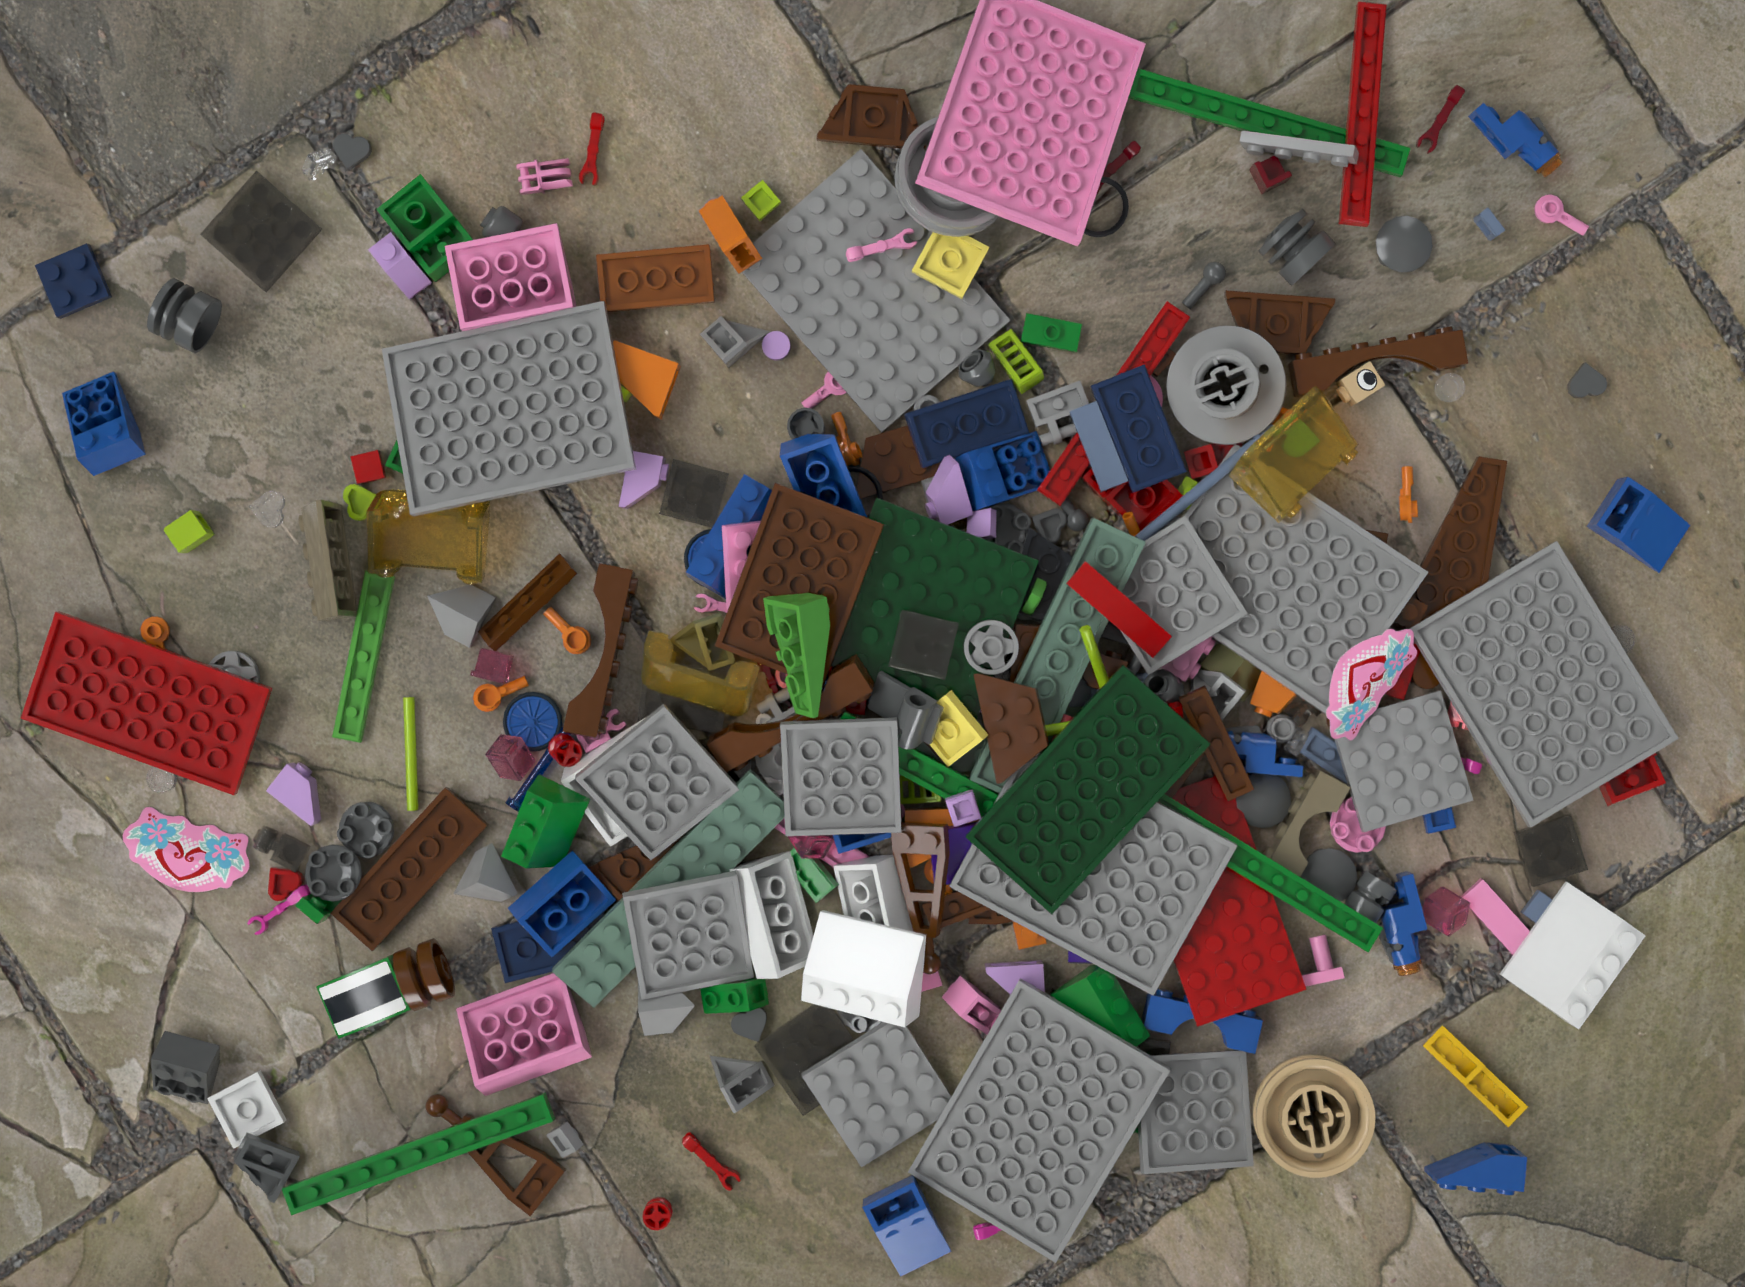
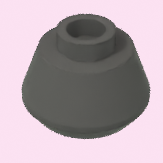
M987 350L972 351V354L960 363L959 377L973 386H986L992 382L996 371L992 355Z

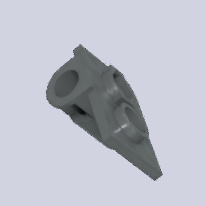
M883 671L878 673L868 705V709L883 718L897 717L898 735L901 734L900 740L898 739V747L903 749H914L922 742L930 745L933 742L944 707L937 704L935 699L914 687H908Z

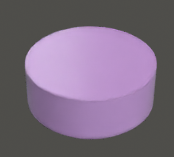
M772 331L764 337L762 349L769 359L778 361L784 359L789 354L791 344L789 338L784 333Z

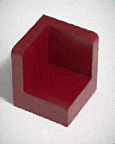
M1275 156L1262 162L1257 161L1249 169L1261 194L1286 183L1292 177L1290 171L1285 173L1278 157Z

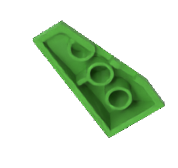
M811 593L765 597L763 600L768 631L770 635L775 634L780 651H777L776 655L778 661H783L788 673L785 683L795 713L816 718L819 713L830 630L827 597Z

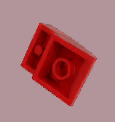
M1090 464L1080 477L1121 518L1123 514L1132 512L1140 531L1183 496L1168 480L1132 493L1128 482L1101 492Z
M1656 753L1599 786L1607 807L1666 783L1654 756L1657 755Z

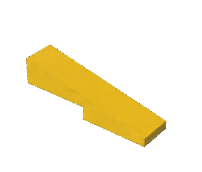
M1443 1025L1423 1045L1506 1127H1509L1528 1108L1521 1099Z

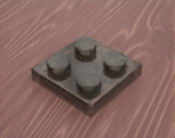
M673 459L659 514L712 528L718 519L729 473Z
M902 609L888 667L945 680L959 622Z
M1571 815L1558 817L1533 827L1513 832L1532 887L1588 870Z

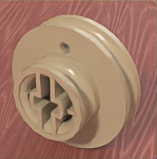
M1301 1055L1280 1063L1262 1080L1253 1102V1124L1261 1145L1278 1165L1296 1175L1322 1178L1341 1173L1354 1165L1362 1157L1373 1137L1375 1108L1367 1087L1347 1066L1326 1056ZM1307 1092H1309L1310 1102L1318 1110L1312 1111L1315 1130H1313L1312 1124L1305 1117L1311 1115ZM1322 1095H1323V1096L1327 1099V1101H1328V1102H1326V1104H1325V1102H1324L1323 1099H1322ZM1296 1122L1300 1126L1301 1130L1294 1126ZM1314 1153H1323L1320 1158H1316Z

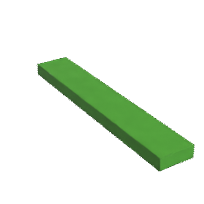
M365 570L332 735L334 738L359 743L363 740L395 576Z

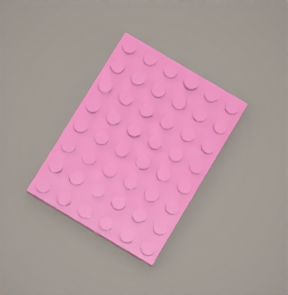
M979 0L915 184L1078 247L1146 43L1038 0Z

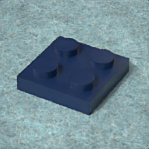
M87 243L35 265L56 318L62 319L112 298L92 247Z

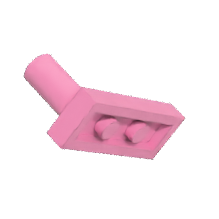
M1326 935L1309 938L1317 972L1302 975L1305 986L1345 978L1342 967L1334 968Z

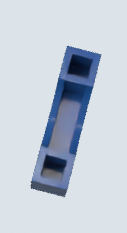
M1157 988L1154 996L1147 993L1141 1019L1146 1029L1172 1035L1180 1024L1194 1019L1186 995H1184L1183 999L1172 996V991ZM1248 1009L1213 1021L1219 1027L1223 1043L1227 1048L1256 1053L1263 1020L1256 1016L1257 1011Z

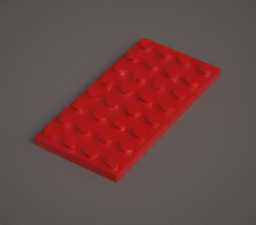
M57 611L54 614L20 719L225 793L236 795L272 688Z
M1216 776L1179 788L1172 799L1257 850L1244 813L1237 808L1236 798L1230 801L1227 800ZM1226 866L1173 960L1197 1027L1307 990L1273 894Z

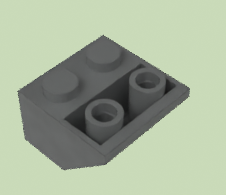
M164 1031L151 1057L153 1090L163 1095L182 1097L192 1103L208 1104L207 1098L212 1094L220 1064V1045Z

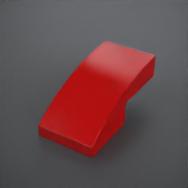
M1213 443L1185 451L1184 454L1191 478L1195 479L1209 475L1221 464L1233 445Z

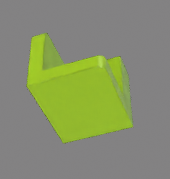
M195 510L188 511L164 528V532L178 553L187 554L215 535L201 513Z

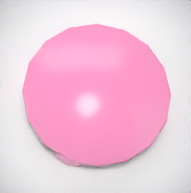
M1352 797L1343 800L1338 811L1332 812L1330 819L1331 834L1336 843L1345 850L1355 853L1371 851L1381 841L1386 826L1362 832Z

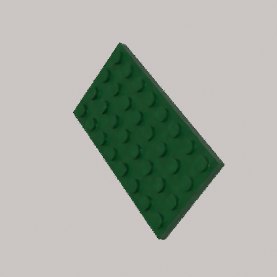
M1122 664L970 829L965 837L1052 915L1209 747L1210 742Z

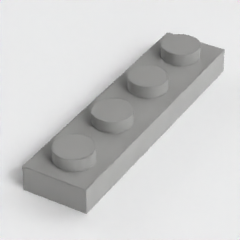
M1242 131L1239 141L1243 148L1246 149V152L1252 155H1263L1264 152L1274 153L1275 157L1281 159H1291L1292 156L1303 157L1302 160L1310 163L1328 160L1331 161L1332 165L1347 167L1348 163L1357 164L1359 156L1355 145Z

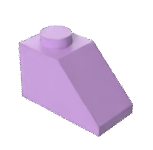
M391 232L368 249L408 299L411 300L432 283L401 241Z
M633 451L636 470L625 472L619 507L628 509L661 487L662 480H667L669 464H665L666 459L663 456Z
M948 455L942 460L926 491L928 503L925 504L929 518L947 525L973 515L959 463Z
M294 762L288 763L266 791L310 826L318 824L321 820L316 779L310 775L312 771L300 762L297 764Z
M1042 960L985 964L986 973L1010 995L1020 978L1045 992Z

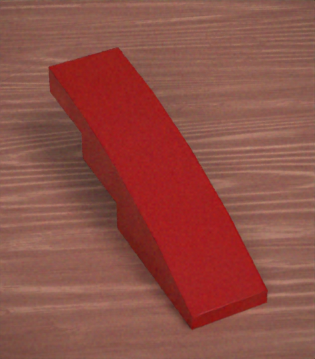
M1086 561L1066 582L1067 585L1152 658L1156 656L1172 637Z

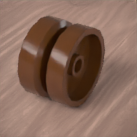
M432 938L419 943L416 951L408 947L393 953V966L399 988L406 1003L413 1011L430 1006L432 998L437 1002H442L455 996V985L451 968L437 940Z

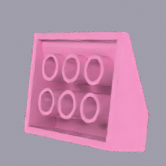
M557 223L445 246L458 320L462 331L577 307Z
M554 973L456 1009L474 1086L485 1096L592 1057L586 1032L570 987Z

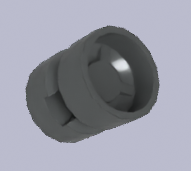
M811 408L797 409L788 419L787 430L791 439L806 434H825L826 428L823 418L817 411Z
M1364 871L1357 882L1359 889L1352 891L1344 904L1377 924L1384 912L1383 904H1389L1397 890L1369 872Z

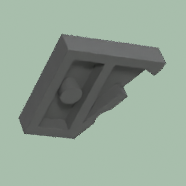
M246 1133L234 1155V1162L242 1171L249 1175L250 1180L256 1186H259L266 1193L268 1200L275 1203L300 1154L299 1151Z

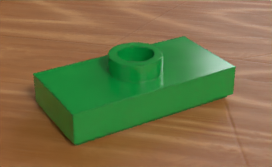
M1026 313L1021 342L1076 353L1082 324Z
M804 840L790 850L798 881L815 903L821 901L839 885Z

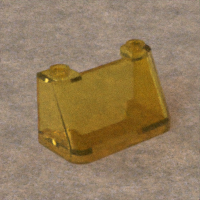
M1314 386L1246 450L1229 477L1280 523L1286 516L1292 519L1301 510L1302 506L1299 503L1303 497L1337 464L1340 465L1344 462L1348 465L1359 453L1356 450L1359 444L1325 393L1317 386Z
M388 489L378 492L367 509L368 573L377 574L380 577H392L402 566L455 570L457 578L465 584L482 583L486 568L490 500L412 516L409 511L406 490Z
M649 630L644 644L641 671L642 682L647 688L731 716H742L749 711L764 668L763 665L751 661H740L730 667L726 679L715 677L676 664L678 653L673 650V644L669 639V635Z

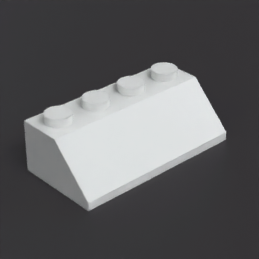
M791 851L751 860L730 869V872L736 871L750 956L757 979H778L805 967L814 935L797 878L793 857H791Z
M877 855L833 866L836 881L839 884L838 890L844 915L913 932L893 855Z

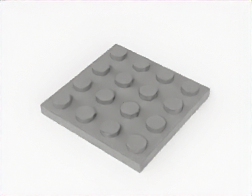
M1186 516L1145 540L1146 543L1122 591L1127 598L1172 636L1156 656L1152 658L1122 632L1148 675L1248 614Z
M1441 690L1377 708L1366 719L1353 740H1348L1346 737L1334 739L1347 784L1351 787L1349 791L1362 832L1474 801Z
M665 703L575 775L576 781L650 860L654 859L739 790L736 782Z
M897 717L784 721L780 723L786 836L901 832Z
M736 871L622 893L642 1000L754 978Z
M882 1022L801 1073L802 1078L861 1168L937 1121L952 1097L908 1027H901Z
M1229 1050L1150 1055L1169 1066L1171 1070L1138 1124L1141 1173L1154 1174L1254 1166L1246 1052Z

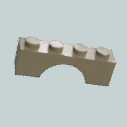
M1315 769L1314 773L1309 772L1302 783V787L1305 788L1300 798L1295 797L1288 809V812L1291 814L1285 823L1281 822L1274 833L1276 840L1271 848L1267 847L1263 852L1265 856L1301 877L1308 864L1299 846V835L1302 826L1310 817L1317 813L1337 812L1351 788Z

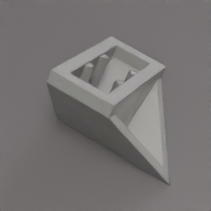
M720 316L700 335L729 368L771 331L728 321Z
M467 585L427 596L444 635L471 648L478 631L481 629L496 600V597L474 585Z
M1199 670L1194 679H1191V691L1204 685L1206 686L1222 721L1246 691L1222 672Z
M493 843L475 851L453 894L502 902L518 893Z
M638 983V1013L644 1036L673 1033L695 1006L682 992L642 1000Z
M710 1056L719 1087L733 1113L738 1112L775 1086L762 1061L756 1062Z

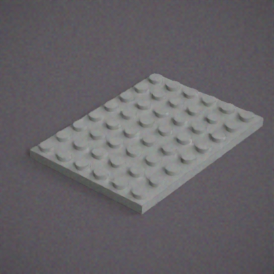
M860 149L753 242L763 259L742 273L882 433L914 406L916 401L925 396L953 372L961 362L972 354V351L978 350L1007 325L1010 319L974 278L964 297L960 299L912 273V269L929 240L932 231L924 228L912 219L902 206L896 188L863 150ZM907 228L914 230V233L906 234L903 237L906 243L917 241L916 246L912 249L893 248L883 253L865 256L863 259L855 262H848L846 250L848 248L862 247L877 243L879 240L891 239Z
M604 301L382 349L409 511L412 516L636 470L607 308Z
M1234 444L1221 464L1241 447ZM1252 454L1194 501L1184 515L1248 613L1211 637L1324 714H1326L1329 706L1332 674L1340 657L1358 643L1371 637L1382 635L1384 631L1389 629L1428 574V571Z
M1557 541L1409 628L1414 633V642L1528 827H1533L1679 739Z
M1040 753L1037 754L1034 758H1032L1026 765H1024L1022 768H1020L1014 774H1012L1009 778H1007L995 802L1017 780V778L1028 768V766L1040 755ZM1157 801L1052 915L973 844H971L949 887L1154 996L1233 855L1237 843Z
M1020 978L908 1173L1056 1263L1171 1068Z

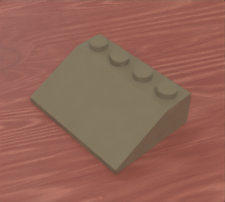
M315 500L302 507V515H299V526L301 531L305 532L306 543L303 544V554L305 559L309 560L310 571L307 572V581L309 587L313 588L314 599L311 601L313 615L317 616L318 621L356 617L357 605L342 505L325 500Z

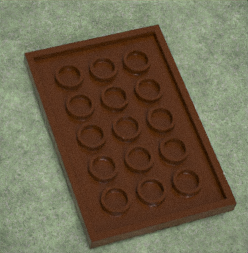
M775 483L715 646L788 674L783 661H778L776 652L780 651L775 634L770 635L768 631L763 598L802 593L825 596L829 605L830 630L822 683L823 688L885 524Z

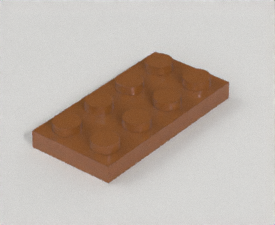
M709 244L596 255L600 302H605L607 312L715 303Z

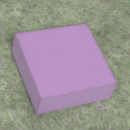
M992 508L973 511V515L967 517V533L985 540L996 538L997 511Z
M972 789L945 798L954 827L981 819Z

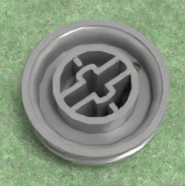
M936 117L921 124L907 138L895 167L897 195L906 212L924 228L945 236L961 237L972 235L989 227L999 216L915 184L926 153L924 146L929 145L938 119Z
M1237 326L1213 327L1191 337L1174 356L1167 376L1168 401L1179 423L1194 436L1219 445L1243 443L1261 433L1275 421L1282 409L1286 396L1285 370L1274 348L1257 333ZM1220 363H1232L1238 366V368L1230 370L1228 366H1221ZM1261 365L1269 367V371L1266 374L1259 372ZM1216 366L1217 368L1210 373L1211 379L1204 381L1208 370ZM1224 374L1230 380L1245 374L1246 380L1232 385L1233 393L1229 396H1226L1222 390L1208 396L1204 392L1220 385L1219 377ZM1246 389L1244 395L1240 399V391ZM1221 400L1225 404L1230 403V405H1217L1214 402Z

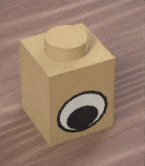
M1369 361L1337 381L1336 384L1339 388L1336 391L1344 403L1348 402L1350 406H1353L1385 386V383Z

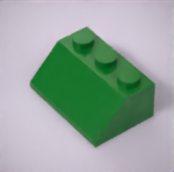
M539 774L526 792L501 857L526 869L554 867L568 855L590 798Z
M1095 964L1088 966L1050 994L1051 997L1135 1047L1150 1037L1115 975Z

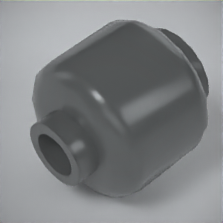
M500 206L497 209L492 207L480 224L483 227L482 235L487 238L521 231L523 221L505 206Z
M1156 670L1144 680V684L1167 704L1180 702L1179 697L1185 693L1181 679L1169 670Z

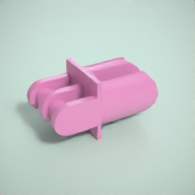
M569 158L545 162L534 160L535 162L516 165L517 170H520L518 182L522 183V189H520V194L522 195L540 192L544 194V190L573 186L572 180L566 179L571 176V169L561 168L570 164ZM536 168V174L529 175L528 169ZM530 181H538V186L531 187Z

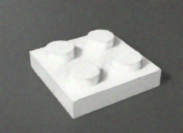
M261 1070L207 1098L233 1149L240 1146L246 1133L259 1136L286 1121Z

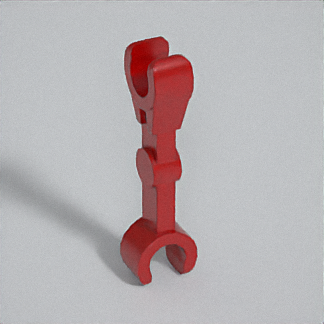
M594 112L591 114V133L589 145L587 146V160L579 173V180L582 184H584V176L587 173H593L594 175L593 186H596L599 181L596 161L599 153L600 135L605 122V117L601 113Z
M688 1132L682 1138V1145L690 1152H694L705 1162L707 1167H710L717 1174L726 1190L731 1191L733 1189L726 1181L728 1176H733L740 1182V1174L736 1170L722 1165L713 1154H710L701 1145L694 1134Z

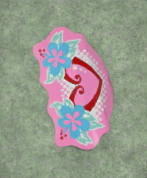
M1387 629L1382 635L1371 637L1358 643L1340 657L1332 674L1329 706L1326 710V716L1330 720V733L1333 739L1346 737L1348 740H1353L1366 719L1376 711L1383 695L1396 684L1404 668L1414 660L1417 650L1413 646L1414 633L1411 629L1401 631Z
M146 807L139 819L129 825L123 833V842L130 851L129 858L131 861L138 863L159 882L177 890L205 892L220 887L227 889L232 886L233 881L243 877L250 867L246 854L248 836L245 834H228L219 830L214 825L195 826L183 816H166L159 813L153 807Z

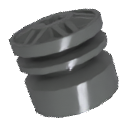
M1303 208L1299 212L1285 218L1267 236L1263 246L1258 250L1262 256L1272 247L1277 251L1268 262L1273 264L1281 258L1286 261L1279 274L1291 286L1336 245L1324 230L1313 237L1308 234L1315 224L1313 219L1304 227L1298 223L1307 215Z
M172 278L162 286L151 305L147 319L148 331L161 335L162 338L168 341L174 338L176 345L196 354L206 346L218 325L222 310L221 300L202 291L195 294L194 287L188 284L184 285L183 282Z

